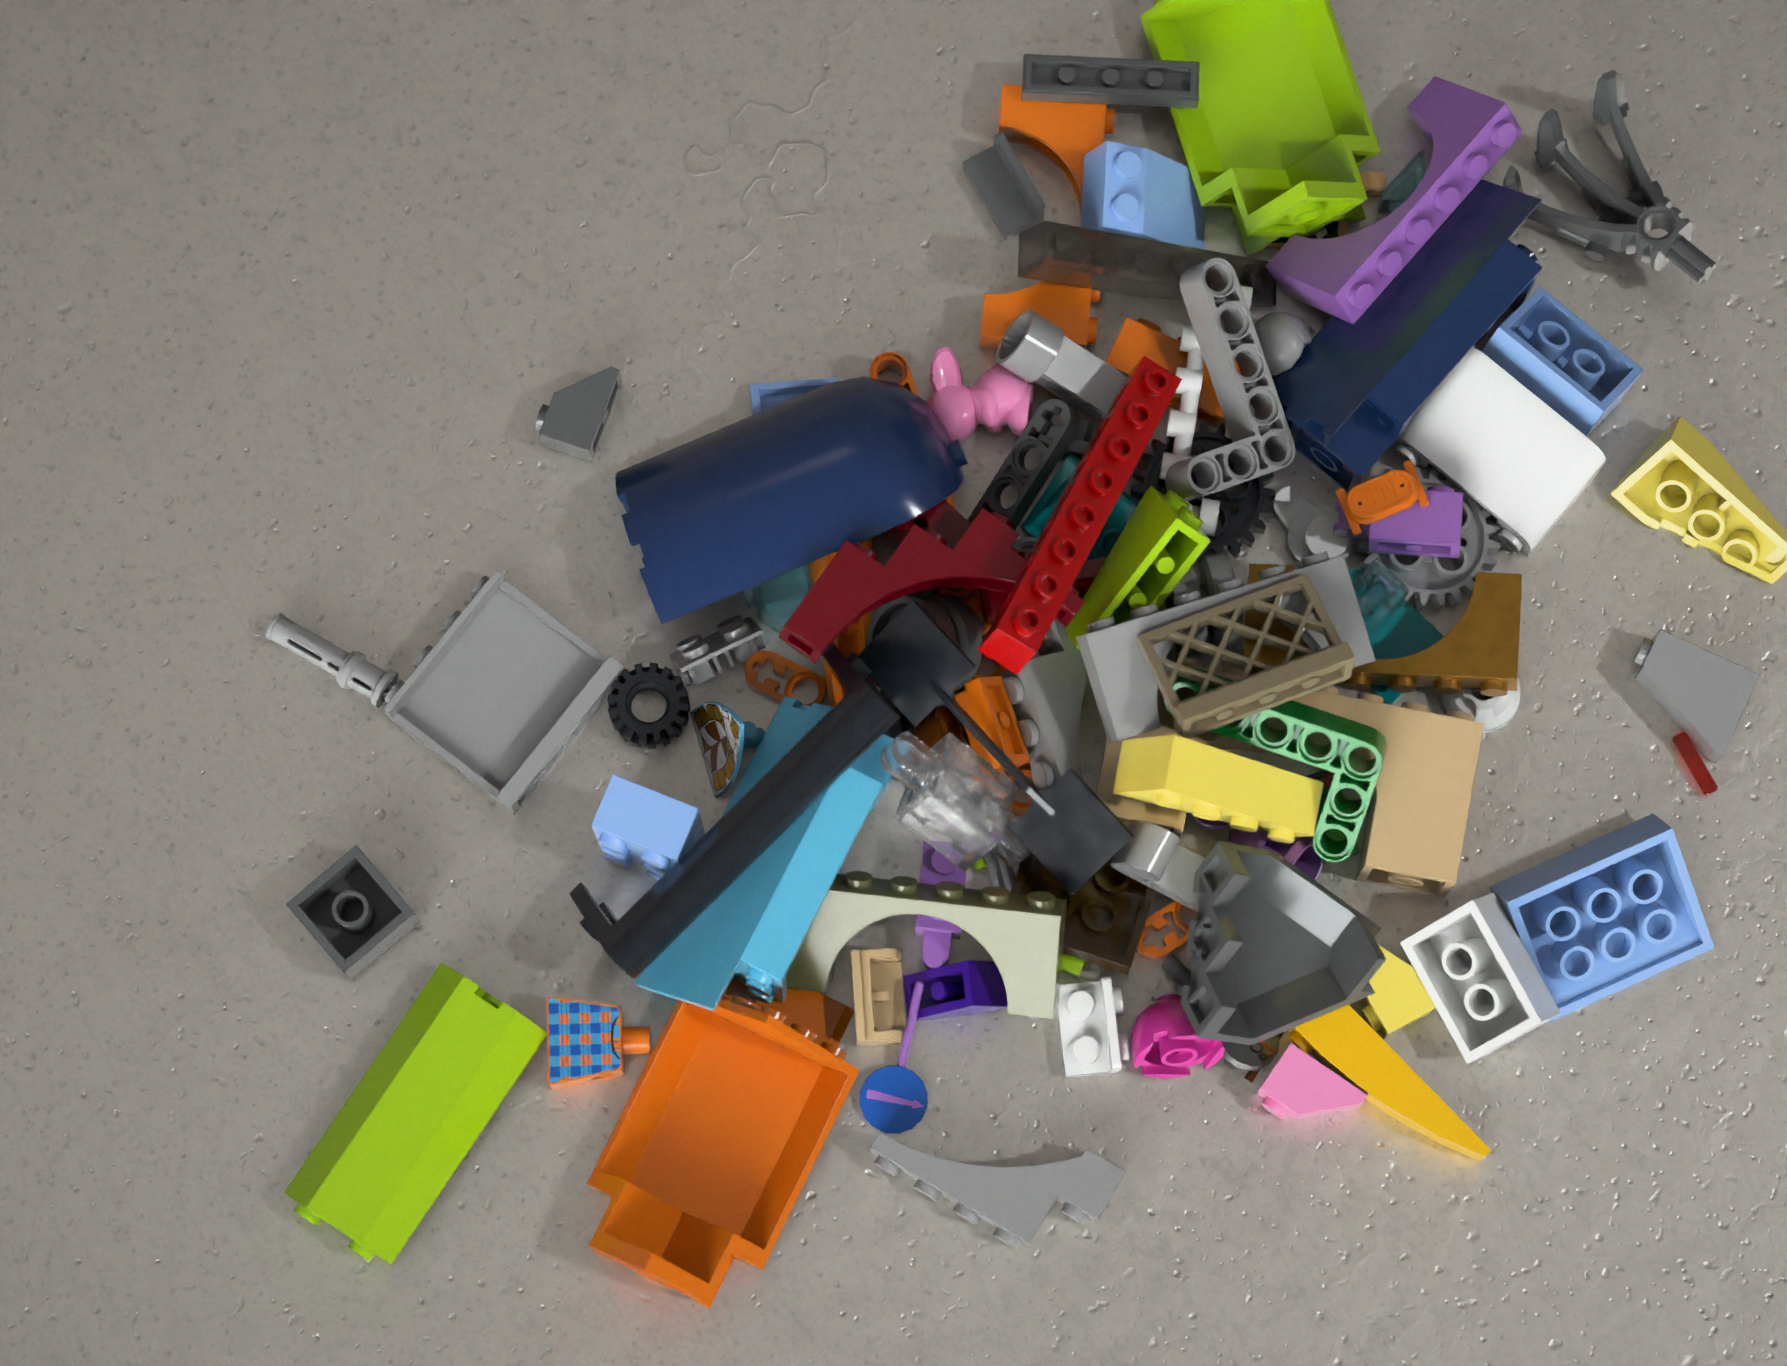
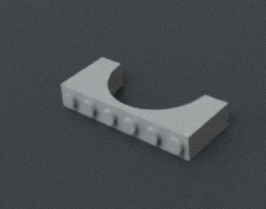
M1327 551L1302 558L1303 568L1287 572L1285 564L1259 571L1261 581L1244 585L1243 579L1240 577L1217 584L1218 594L1201 598L1200 591L1197 590L1174 597L1175 607L1160 612L1155 603L1130 611L1132 620L1116 625L1112 616L1087 624L1089 633L1076 638L1108 743L1161 728L1157 707L1158 684L1137 643V635L1306 573L1342 643L1348 642L1355 656L1353 668L1376 661L1344 555L1329 559ZM1298 591L1284 596L1279 607L1304 616L1308 603L1302 591ZM1312 612L1310 618L1316 620ZM1274 617V619L1287 626L1296 634L1299 625ZM1305 628L1301 640L1308 649L1317 651L1329 646L1323 634ZM1165 640L1152 646L1157 656L1165 659L1174 642Z

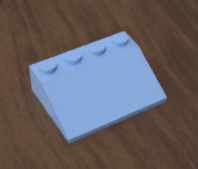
M1650 814L1490 886L1491 893H1494L1561 1012L1560 1015L1550 1021L1715 948L1673 828L1654 814Z

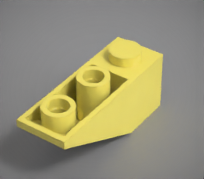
M1379 945L1386 960L1369 981L1375 994L1361 999L1364 1007L1360 1009V1013L1364 1021L1375 1032L1379 1031L1384 1040L1428 1016L1436 1007L1415 969Z

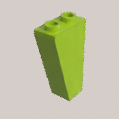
M1150 486L1083 597L1084 604L1064 629L1065 633L1079 650L1076 637L1089 633L1087 624L1113 616L1117 625L1132 620L1130 614L1132 610L1155 603L1157 608H1159L1211 542L1200 528L1204 523L1203 520L1189 510L1190 505L1175 492L1168 490L1164 495Z

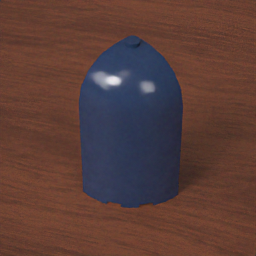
M862 376L828 383L616 472L615 485L617 497L623 503L627 512L621 516L629 542L632 547L640 544L644 555L642 561L645 567L639 569L660 622L664 624L839 551L846 540L854 545L913 519L942 502L959 488L964 480L962 466L968 464V460L959 439L950 440L946 429L925 400L896 382Z

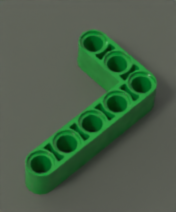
M1189 667L1205 674L1208 673V671L1199 668ZM1214 674L1213 676L1230 683L1234 682V680L1219 676L1217 674ZM1178 675L1173 688L1179 701L1185 699L1180 696L1179 688L1189 687L1199 694L1203 684ZM1165 700L1166 709L1173 716ZM1293 700L1210 730L1335 773L1315 830L1313 847L1318 856L1328 862H1340L1350 856L1387 751L1386 739L1380 731ZM1278 717L1284 721L1287 728L1280 731L1273 730L1266 724L1265 719ZM1322 732L1330 738L1331 743L1328 745H1317L1310 739L1309 734ZM1366 747L1375 754V758L1362 760L1354 754L1353 749ZM1352 788L1360 794L1361 798L1355 801L1346 800L1341 796L1339 790ZM1328 829H1338L1346 835L1347 839L1334 841L1326 835L1325 831Z

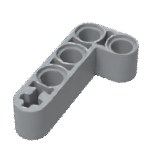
M1147 821L1130 823L1128 829L1134 837L1115 854L1110 865L1128 877L1198 912L1200 893L1193 892L1194 875L1206 858L1177 844L1180 838L1165 828Z

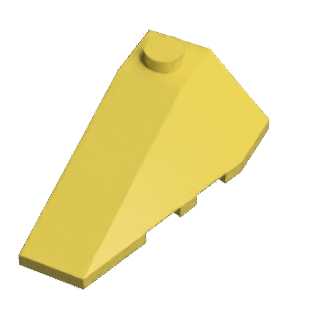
M1681 416L1646 447L1611 491V495L1642 523L1655 529L1661 526L1682 536V542L1696 547L1699 544L1722 555L1724 562L1773 584L1787 572V532L1714 445Z

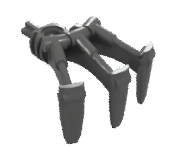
M1609 71L1599 78L1594 97V113L1592 115L1596 125L1601 124L1603 127L1611 124L1624 157L1622 159L1623 166L1633 190L1627 192L1628 196L1626 198L1603 183L1568 150L1567 140L1563 136L1559 115L1554 109L1548 110L1539 122L1537 150L1534 152L1539 168L1542 169L1544 166L1550 168L1557 162L1582 188L1584 196L1602 215L1599 217V221L1575 216L1541 203L1528 219L1556 230L1559 236L1586 247L1584 255L1591 260L1604 261L1608 250L1620 253L1625 252L1628 255L1636 253V257L1645 264L1651 262V267L1655 271H1660L1671 261L1698 284L1702 280L1705 282L1711 276V271L1717 264L1689 242L1694 232L1693 222L1688 218L1684 219V213L1677 207H1673V202L1663 195L1658 181L1652 182L1647 174L1623 118L1627 117L1629 106L1620 74L1616 71ZM1510 166L1506 172L1503 187L1524 193L1516 168ZM1653 229H1663L1668 232V234L1661 238L1650 237L1647 233Z

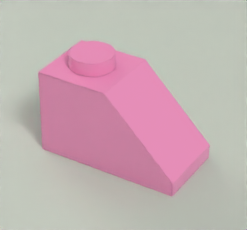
M1290 1043L1256 1093L1264 1098L1261 1105L1270 1113L1280 1119H1284L1286 1115H1289L1294 1120L1356 1109L1368 1096L1292 1043Z

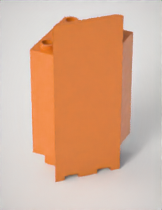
M732 979L715 1011L680 1000L677 1001L587 1182V1185L612 1198L589 1244V1247L594 1249L593 1252L634 1270V1272L667 1288L669 1287L708 1308L711 1307L734 1258L763 1270L860 1071L844 1061L847 1053L837 1048L855 1011L819 992L787 988V997L783 1004L773 999L769 1005L747 994L748 986Z

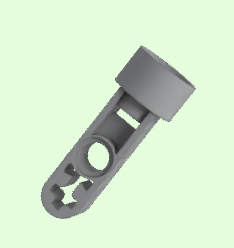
M1031 309L1022 312L1012 322L1002 337L996 352L997 363L1029 383L1035 381L1099 423L1103 420L1121 384L1127 377L1119 370L1064 336L1061 328Z

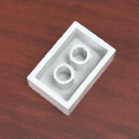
M1494 893L1468 902L1400 942L1467 1064L1496 1051L1561 1014Z

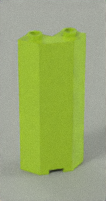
M440 963L284 1193L299 1203L294 1211L315 1226L323 1219L350 1237L352 1241L348 1248L370 1263L375 1255L392 1265L547 1036V1032L505 1002H500L485 992L479 985L464 975Z

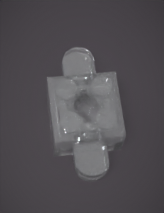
M906 731L900 733L881 751L880 759L883 768L906 785L894 818L964 872L989 851L1010 867L1019 865L1026 857L1032 854L1009 829L1019 818L1010 811L1019 786L1011 781L1005 773L994 770L990 763L953 734L947 733L934 746L929 748L910 732Z

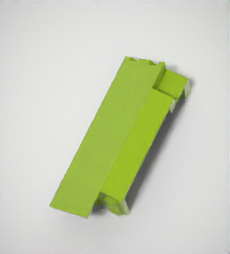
M1155 0V6L1140 15L1154 60L1199 62L1198 108H1169L1201 206L1232 208L1247 255L1264 250L1265 246L1281 236L1288 237V240L1294 234L1308 237L1324 232L1323 227L1332 221H1348L1351 224L1366 219L1361 203L1366 201L1368 197L1358 166L1381 151L1330 0Z

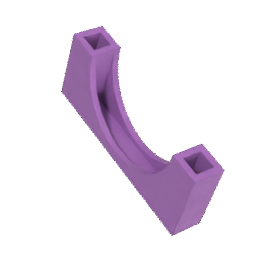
M1434 76L1407 106L1423 135L1433 140L1432 158L1428 170L1418 187L1403 204L1388 216L1355 233L1326 239L1306 238L1294 234L1266 265L1284 294L1354 325L1523 133L1506 102Z

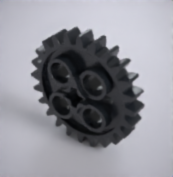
M1203 421L1200 431L1194 433L1190 456L1199 455L1233 443L1231 438L1225 437V424L1221 423L1216 433H1209L1208 423ZM1166 436V445L1155 438L1152 440L1151 448L1155 456L1144 452L1141 455L1139 461L1147 469H1134L1132 478L1143 484L1132 486L1130 496L1142 499L1150 486L1162 494L1167 493L1165 480L1159 479L1163 452L1173 453L1175 437ZM1228 458V466L1233 472V465ZM1191 471L1192 480H1193L1194 484L1196 485V484H1197L1196 476H1195V474ZM1273 473L1243 482L1245 491L1240 494L1232 495L1225 490H1221L1204 497L1220 501L1218 518L1222 523V527L1215 531L1214 536L1206 535L1211 542L1197 558L1198 564H1200L1203 555L1224 552V550H1228L1233 557L1237 558L1240 554L1239 542L1250 548L1254 546L1255 539L1250 531L1264 534L1267 526L1258 517L1271 518L1274 509L1263 502L1275 499L1276 491L1264 488V486L1273 481ZM1194 499L1188 501L1190 504L1200 507L1201 500ZM1224 506L1235 508L1238 513L1232 515Z

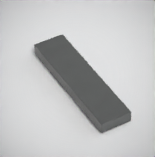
M1024 54L1022 100L1198 108L1199 62Z

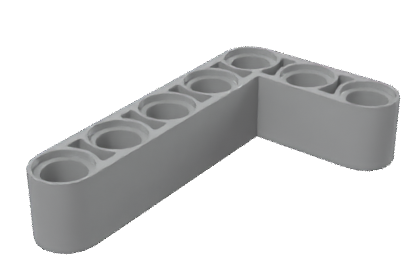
M1212 258L1190 267L1184 271L1179 283L1181 295L1233 442L1176 462L1169 467L1165 477L1166 488L1175 492L1185 501L1213 494L1285 468L1293 461L1296 451L1295 443L1238 277L1233 266L1222 258ZM1205 276L1208 277L1211 288L1208 287ZM1220 318L1225 324V330L1221 326ZM1235 361L1239 365L1240 373H1238L1235 367ZM1250 404H1251L1252 407L1254 408V413H1255L1254 416H1253V414H1252L1251 411H1250V406H1249ZM1264 446H1266L1269 452V459L1265 454ZM1228 458L1233 465V472L1228 466ZM1191 471H1192V472L1195 474V476H1196V480H1197V484H1196V485L1194 484V482H1193V480H1192Z

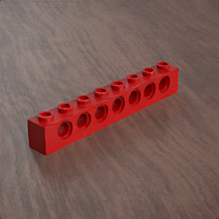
M1143 356L1124 379L978 651L1015 674H1018L1037 653L1182 380L1181 378L1146 356Z

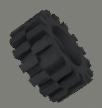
M642 663L634 665V670L629 672L626 669L620 673L621 678L618 681L614 680L611 685L612 692L611 694L608 693L607 700L609 705L608 712L615 731L619 732L623 740L631 741L633 746L641 748V745H646L648 749H656V745L663 743L666 746L671 743L670 739L674 736L678 738L683 733L682 728L684 725L687 726L689 721L690 701L683 681L678 675L675 676L670 668L666 666L664 669L659 668L657 663H650L648 667H643ZM644 690H655L661 693L667 702L663 716L653 722H643L637 719L632 713L631 706L633 699L638 693Z

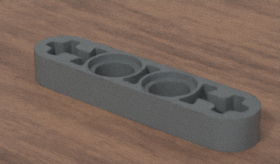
M1049 399L1038 407L969 516L968 521L972 523L982 508L990 513L993 510L1004 515L1012 522L1014 530H1016L1078 431L1080 417L1078 411L1073 406L1059 399ZM1054 414L1059 415L1064 420L1060 428L1051 422ZM1039 435H1045L1046 438L1052 440V443L1049 445L1038 439ZM1034 447H1039L1042 452L1041 463L1037 468L1027 470L1024 465L1026 453ZM1010 485H1015L1018 490L1017 501L1013 506L1003 508L1000 502L1002 491Z

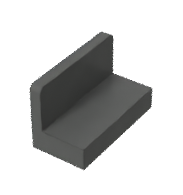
M1002 131L994 135L992 147L962 162L964 172L1005 241L1043 221L1045 204Z

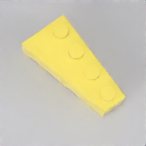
M1178 735L1125 739L1122 741L1113 794L1192 813L1193 816L1202 819L1230 823L1231 828L1241 831H1263L1267 833V839L1291 844L1294 843L1295 837L1314 836L1324 782Z

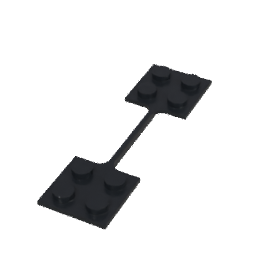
M914 599L858 655L872 669L868 677L915 727L935 707L939 705L947 706L1024 791L1031 796L1029 809L1009 829L1071 895L1134 837L1132 832L1072 768L1050 788H1037L957 703L954 692L957 685L976 665Z

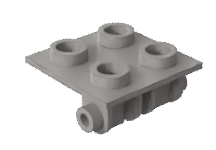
M736 615L719 623L716 626L718 631L703 639L700 634H697L679 642L676 645L678 651L669 654V656L679 668L677 672L684 686L691 683L697 686L715 676L709 665V659H711L718 674H722L723 670L716 657L722 653L730 668H734L735 664L728 651L732 649L738 664H742L751 655L766 648L760 636L764 634L762 628L750 616L742 619L741 615Z

